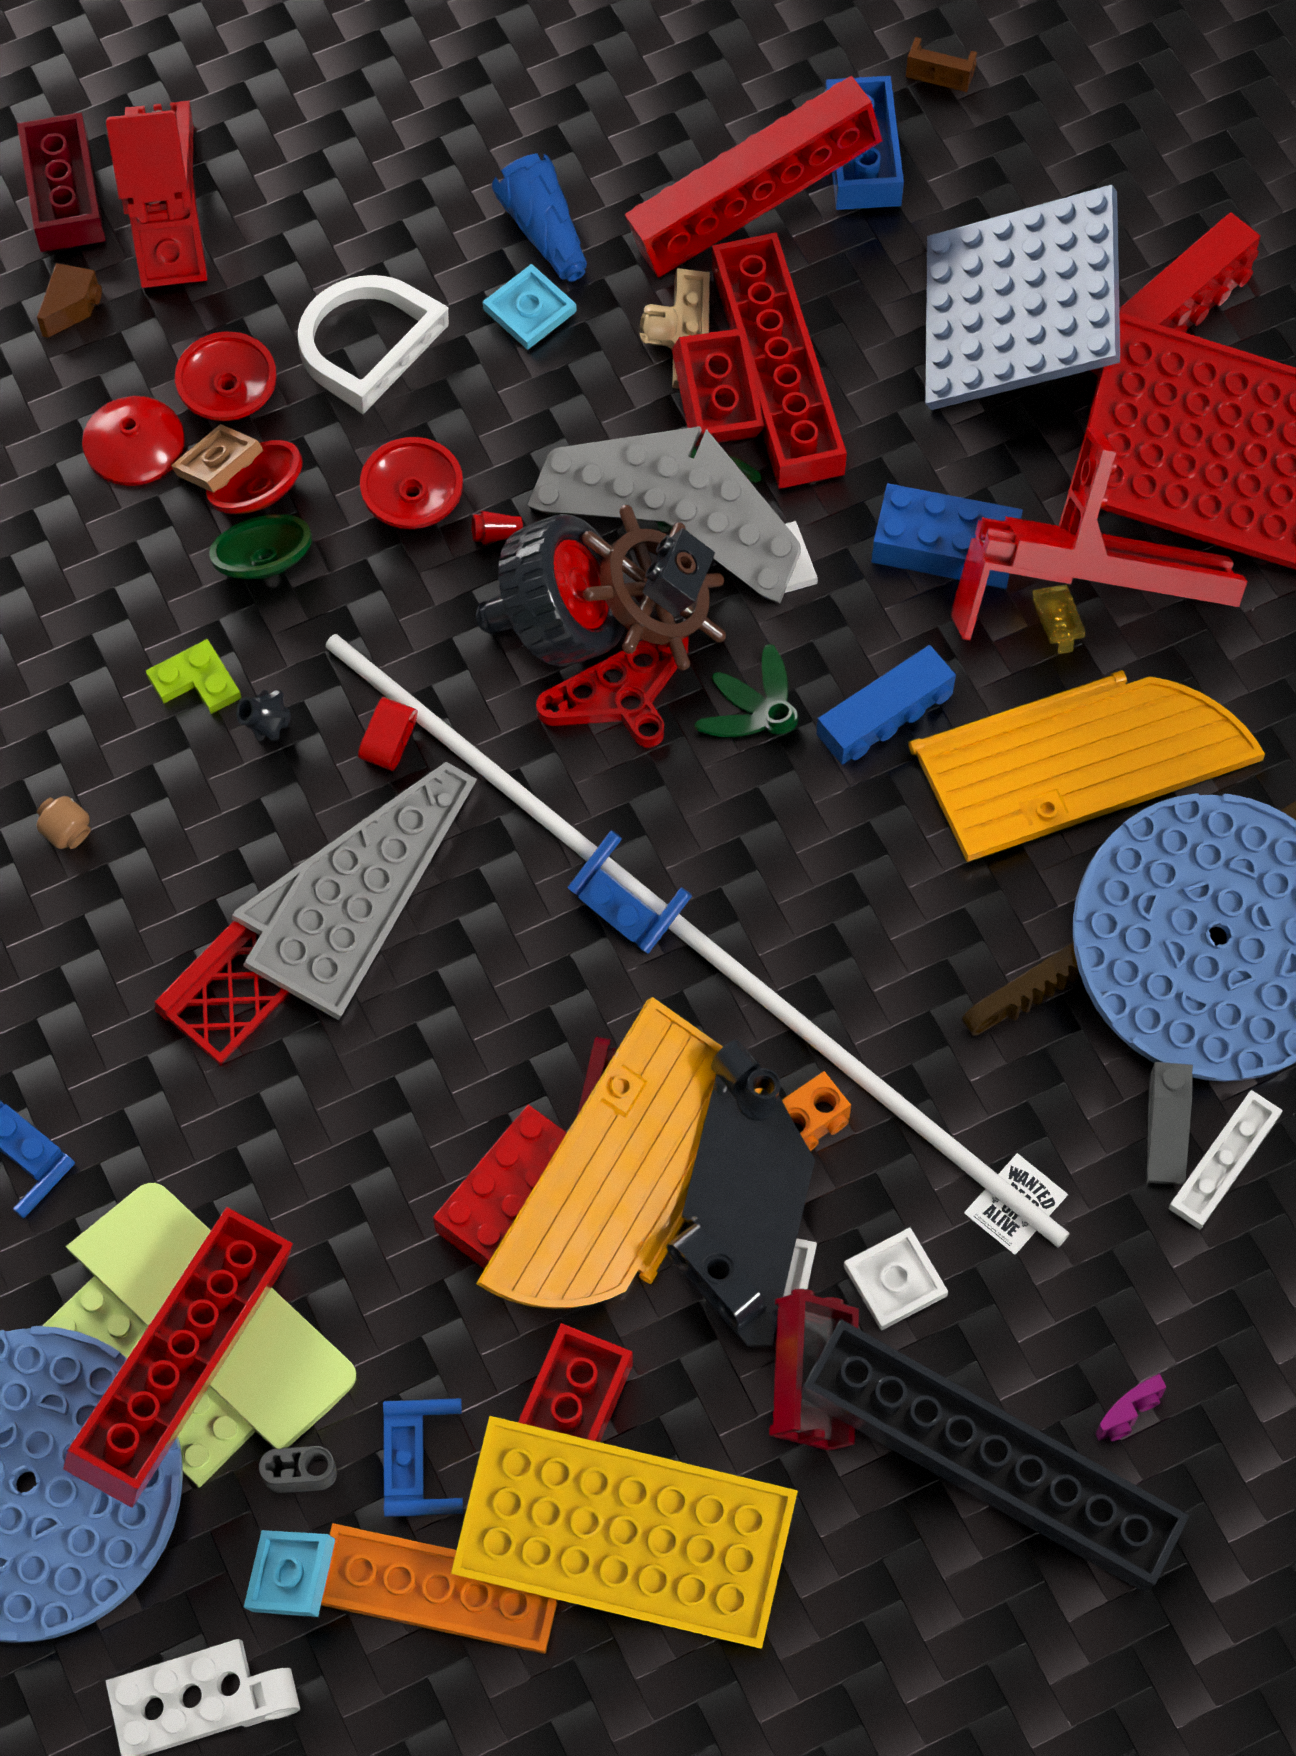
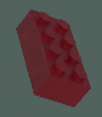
M82 112L17 123L33 228L40 252L106 241L89 140Z

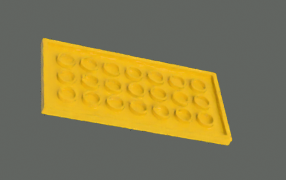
M489 1416L451 1574L762 1649L798 1491Z

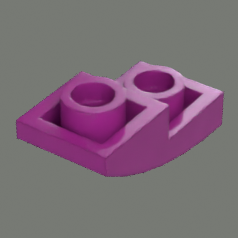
M1160 1374L1137 1385L1114 1404L1103 1418L1095 1433L1098 1441L1110 1437L1111 1441H1115L1127 1436L1132 1432L1131 1427L1134 1426L1138 1418L1136 1408H1138L1139 1412H1144L1160 1404L1159 1399L1167 1388Z

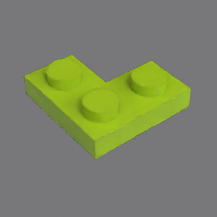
M208 639L146 670L147 677L163 704L193 688L196 689L210 714L242 698L239 689Z

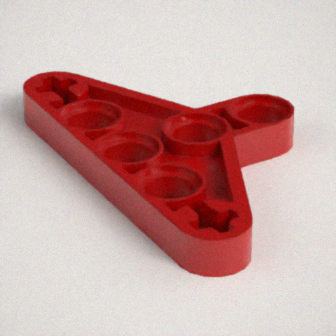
M688 637L682 640L687 653L689 640ZM642 640L638 643L633 653L627 654L621 651L544 691L536 701L539 720L549 726L622 721L638 745L647 748L657 746L664 738V722L652 702L677 669L670 647ZM661 651L663 661H659L658 653ZM639 654H647L653 661L649 666L640 667L633 662V659ZM615 669L620 671L623 677L618 682L610 683L603 678V675L606 671ZM586 685L593 692L588 698L580 699L573 694V690L577 686ZM564 694L567 695V699L573 708L568 709V701L563 699ZM627 696H634L640 700V705L630 710L624 708L621 705V701ZM551 703L553 706H558V712L553 713L551 709L546 710V704ZM652 723L658 727V732L648 737L642 735L638 729L642 724Z

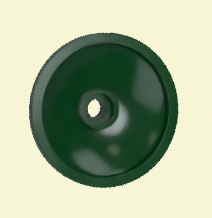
M281 514L260 516L243 521L224 531L211 545L209 556L213 567L229 577L237 579L269 578L287 570L305 555L312 543V534L308 524L298 517Z

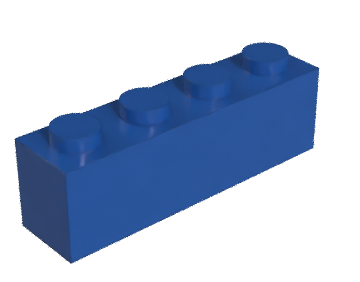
M928 645L819 717L816 735L841 765L850 759L857 760L865 755L870 746L881 740L883 742L891 738L896 733L898 727L907 721L913 723L925 713V710L934 703L939 705L948 700L953 694L956 674L932 646Z

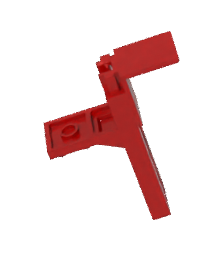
M190 100L171 102V110L162 111L161 104H154V111L146 113L145 105L126 107L125 115L108 117L106 119L119 199H122L124 215L129 214L142 288L207 281V269L193 181L194 125Z
M1087 427L1059 526L1005 516L1004 521L983 517L981 521L978 520L975 531L976 538H971L951 617L962 639L971 640L990 570L1071 584L1073 578L1236 607L1240 606L1247 580L1243 575L1233 572V561L1228 556L1101 534L1097 518L1100 508L1103 509L1106 506L1108 500L1107 483L1110 475H1114L1116 472L1118 455L1100 429Z

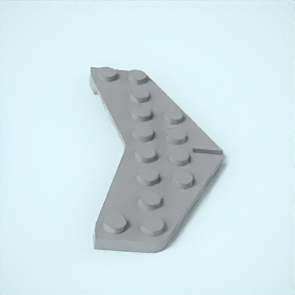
M700 426L559 447L552 450L547 456L528 502L530 508L545 514L621 518L619 513L621 506L630 505L637 520L664 522L671 527L675 523L681 522L690 534L715 552L713 559L764 598L779 604L781 603L801 553L800 543L707 429L694 459L691 458V455L702 431Z

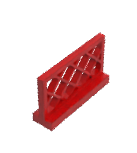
M233 921L155 1001V1012L164 1020L172 1022L220 1066L290 994V992L280 987V991L275 996L259 997L258 978L263 977L254 972L232 973L231 961L238 954H250L257 942V933L236 921ZM252 940L253 947H245ZM227 966L228 973H220ZM232 979H254L255 997L233 998ZM212 980H228L229 998L207 999L206 986ZM202 992L203 999H195ZM255 1003L256 1016L250 1022L234 1023L233 1004ZM259 1003H267L260 1011ZM207 1005H229L230 1023L208 1024ZM187 1006H203L204 1024H187L178 1015ZM230 1029L231 1042L221 1052L208 1043V1030ZM234 1029H242L239 1032V1034L236 1037H234ZM196 1031H204V1038Z

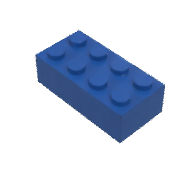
M891 76L854 78L872 101L882 142L832 172L836 210L901 206L904 179ZM846 78L827 79L825 91Z
M887 483L874 538L871 562L960 580L971 538H976L975 531L978 520L981 521L983 517L1004 521L1005 516L1021 519L1023 509ZM990 570L986 585L1007 589L1010 573Z

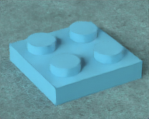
M532 264L482 302L483 310L527 350L577 312L576 303Z
M262 1530L244 1608L258 1613L318 1617L336 1539L328 1534Z

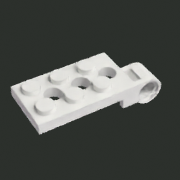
M240 1639L106 1680L121 1756H146L241 1725L249 1727L268 1720L283 1718L300 1710L291 1669H274L250 1676L243 1641ZM230 1674H237L240 1679L238 1691L231 1696H225L221 1691L223 1679ZM191 1686H198L202 1692L199 1704L193 1708H186L183 1703L185 1691ZM153 1698H160L164 1705L162 1714L155 1720H148L145 1715L147 1703Z

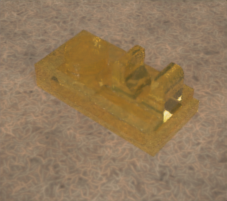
M1067 584L1033 590V602L1049 643H1058L1059 654L1073 652L1074 640L1084 638L1085 629Z

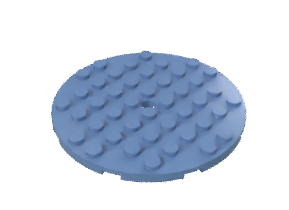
M1195 793L1177 796L1145 808L1125 821L1123 825L1110 835L1089 863L1080 883L1073 914L1074 952L1079 973L1089 997L1105 1022L1125 1043L1154 1063L1193 1065V1078L1212 1081H1243L1259 1078L1278 1072L1296 1063V820L1284 812L1262 802L1232 794L1219 796ZM1212 927L1223 929L1227 935L1226 944L1214 945L1215 942L1212 941L1209 930Z
M31 1326V1328L12 1331L0 1330V1642H35L56 1638L79 1630L115 1609L136 1590L156 1565L170 1538L180 1506L183 1464L178 1437L133 1508L63 1470L67 1450L127 1360L115 1348L77 1331L45 1326ZM26 1472L34 1473L37 1485L28 1492L20 1493L16 1486L19 1476Z

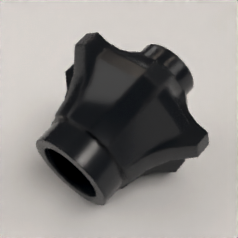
M262 690L255 697L242 698L236 709L238 722L250 728L257 740L262 741L267 736L270 740L276 741L279 739L280 729L286 728L291 718L289 709L285 708L283 703L284 693L281 690H275L269 694L268 690Z

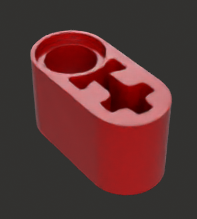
M386 697L381 698L360 744L359 759L393 771L397 767L413 731L418 710Z

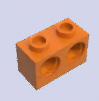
M825 1071L782 1099L793 1122L800 1124L804 1128L800 1134L810 1151L818 1145V1139L828 1132L831 1135L838 1133L849 1122L851 1104ZM826 1102L834 1109L831 1112L822 1113L815 1108V1105Z

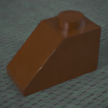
M56 263L37 315V321L43 337L49 338L90 317L94 304H99L102 295V287L97 282L94 270Z

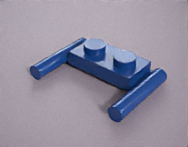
M611 830L568 886V889L578 895L579 899L630 941L635 942L646 953H650L691 899L692 894L681 887L663 912L658 915L601 868L622 840L617 833Z
M0 1100V1151L38 1181L13 1208L15 1213L24 1219L74 1166L75 1162L51 1140Z
M462 1399L384 1401V1517L463 1514V1498L424 1499L423 1415L462 1414Z

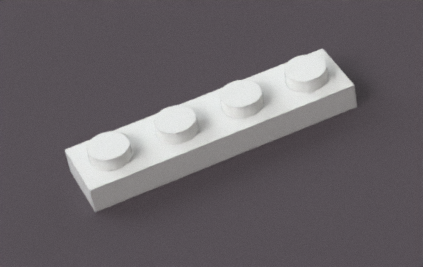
M1251 1090L1173 1199L1168 1209L1201 1230L1276 1123L1283 1110Z

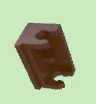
M915 37L907 58L906 77L967 92L976 68L978 52L971 51L968 60L922 49V46H920L922 38Z

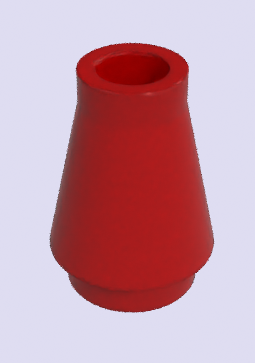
M487 511L473 514L471 522L472 538L474 542H481L482 545L509 539L514 532L523 528L522 517Z

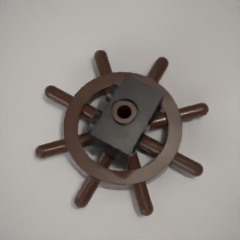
M623 505L619 513L627 533L615 543L609 545L592 531H586L582 535L583 543L603 557L600 566L601 586L585 588L583 598L586 601H606L614 617L628 630L622 644V649L625 653H633L640 639L654 644L669 645L677 668L686 670L690 666V660L682 642L683 639L687 638L697 629H700L716 642H722L726 638L725 631L706 617L709 609L708 588L720 587L724 583V577L721 574H707L715 552L690 534L681 522L673 525L669 535L653 529H640L633 508L630 505ZM627 551H634L639 566L625 557ZM649 552L657 556L654 562H652ZM623 573L635 582L624 583ZM635 596L636 600L640 603L639 607L635 604L631 597ZM653 607H655L660 621L650 617ZM680 614L684 617V620L676 624L673 616Z

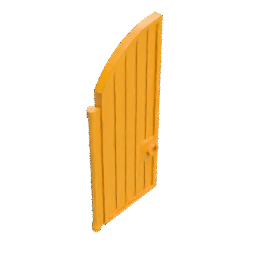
M1123 670L1111 673L1108 677L923 739L918 738L908 742L912 755H917L919 763L967 862L1263 761L1265 753L1256 738L1234 714L1205 694L1173 681L1150 676L1125 684L1127 683V678Z
M655 998L648 999L476 1284L492 1294L511 1302L546 1309L581 1307L613 1298L626 1292L637 1271L640 1273V1279L652 1284L658 1274L659 1266L668 1253L666 1245L677 1237L686 1222L682 1218V1213L716 1078V1073L711 1069V1064L715 1055L723 1046ZM756 1088V1089H754V1090H755L758 1094H760L761 1091H762V1088Z

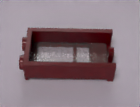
M794 1289L790 1295L775 1299V1305L778 1306L774 1421L773 1425H770L769 1428L770 1436L829 1451L854 1445L855 1428L803 1399L802 1388L840 1319L858 1328V1308L843 1304L844 1301L839 1298L814 1296V1292L808 1289Z

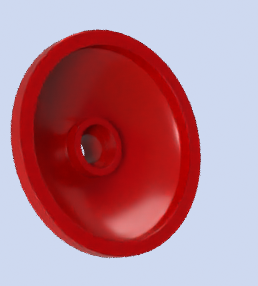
M218 332L198 339L183 352L175 369V384L182 402L195 414L217 421L240 419L260 409L272 395L277 379L275 362L266 346L257 339L239 332ZM227 387H233L230 390H224Z
M127 396L105 404L92 415L84 429L82 445L85 458L97 475L114 484L136 486L153 482L167 474L172 469L171 465L181 457L185 439L180 419L165 403L145 396ZM128 427H134L131 430H126Z
M406 437L390 441L371 454L361 472L360 489L366 507L377 519L393 527L417 529L433 525L452 512L462 494L463 476L458 460L446 447L430 439ZM411 493H417V494H419L418 496H415V497H409V496H408V495L411 494Z
M283 440L259 443L263 451L254 458L248 467L237 472L229 479L227 485L216 490L214 493L206 490L209 502L216 510L229 514L250 513L274 504L288 492L300 474L303 461L297 447Z

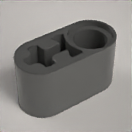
M321 1446L273 1449L265 1453L259 1463V1471L265 1485L276 1493L325 1490L335 1482L337 1477V1467L332 1454ZM324 1461L328 1464V1468L322 1475L313 1476L308 1473L312 1463ZM296 1463H298L301 1477H297L295 1471H298ZM282 1464L285 1470H282L281 1477L275 1478L273 1472H276L277 1465Z

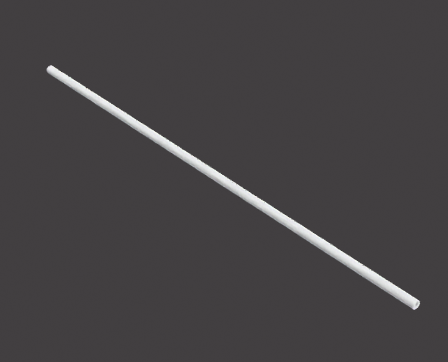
M334 634L328 639L325 647L388 699L417 709L416 722L585 861L589 860L598 848L339 635ZM610 857L601 866L603 870L658 915L668 905ZM679 914L668 929L1057 1248L1063 1244L1070 1234L684 917Z

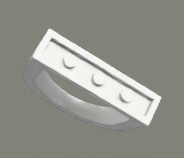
M367 275L340 281L316 296L301 317L298 328V344L302 363L316 382L364 414L449 326L448 307L414 287L391 277ZM358 299H377L395 305L419 322L364 379H358L326 360L317 350L314 336L322 319L339 305Z

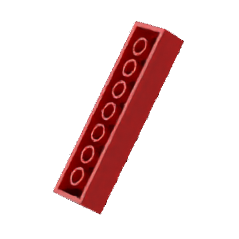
M851 75L624 214L640 253L656 276L660 278L882 142L872 101Z
M777 232L713 245L712 272L730 330L745 328L765 425L761 432L779 489L845 475L847 452Z
M226 1207L67 1450L63 1470L133 1508L287 1264L293 1243Z

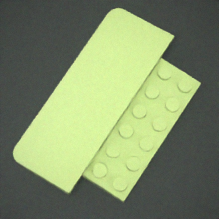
M157 1183L141 1185L66 1246L67 1250L94 1277L43 1326L77 1331L94 1337L115 1348L128 1358L211 1230L164 1186ZM272 1287L178 1435L181 1446L183 1473L198 1488L255 1432H258L274 1449L288 1448L322 1418L355 1384L356 1370L354 1365Z

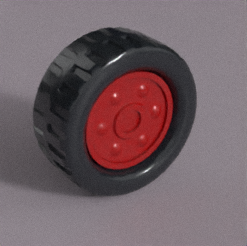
M567 514L540 520L514 532L504 544L500 554L498 579L501 595L491 598L487 602L483 601L476 610V621L480 629L488 634H496L498 631L503 632L513 628L519 639L533 655L553 666H569L594 658L613 649L621 639L625 628L614 617L605 600L586 601L583 598L585 588L601 586L600 566L603 557L583 543L582 535L586 531H592L601 539L603 538L587 522Z

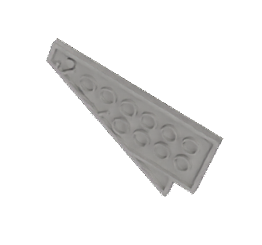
M448 762L443 763L236 909L231 919L260 935L243 966L340 1020L477 779Z

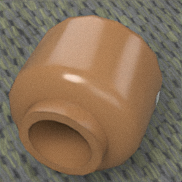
M62 796L55 800L50 797L37 810L39 815L36 823L38 832L58 849L67 847L74 849L90 833L91 828L88 826L90 822L89 814L68 796Z

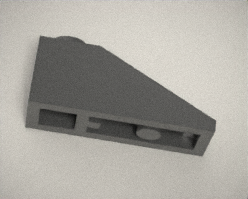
M1164 1062L1154 1063L1149 1077L1147 1183L1185 1184L1192 1106L1193 1065Z

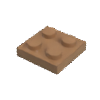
M220 424L173 463L171 467L178 477L214 493L216 490L227 485L229 479L237 472L248 467L263 449L258 440Z

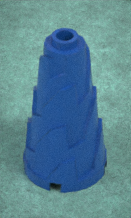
M537 153L524 156L501 170L504 179L499 183L497 177H495L492 183V190L504 209L513 217L520 229L541 252L543 257L549 261L558 276L570 282L575 281L585 274L584 269L587 266V262L580 247V239L569 215L567 201L558 183L555 167L550 158L543 154V160L539 158Z

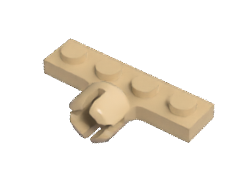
M677 268L674 280V306L653 304L645 306L640 321V330L644 331V333H640L642 342L651 345L667 346L672 350L679 337L709 333L710 272ZM673 359L672 388H679Z

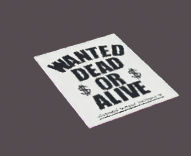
M1018 1153L998 1174L1048 1216L1052 1214L1068 1195ZM987 1189L964 1212L1014 1255L1037 1231Z

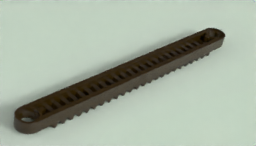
M1296 801L1280 810L1295 820ZM1074 942L971 1007L961 1019L973 1036L981 1034L1006 1017L1016 1020L1020 1010L1026 1013L1030 1011L1032 1002L1040 1005L1044 995L1051 998L1054 995L1055 988L1065 989L1067 980L1073 983L1076 982L1079 969L1074 952Z

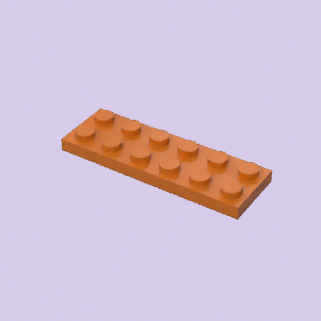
M332 1523L330 1536L336 1540L322 1597V1606L546 1654L558 1599L451 1574L456 1554L454 1549Z

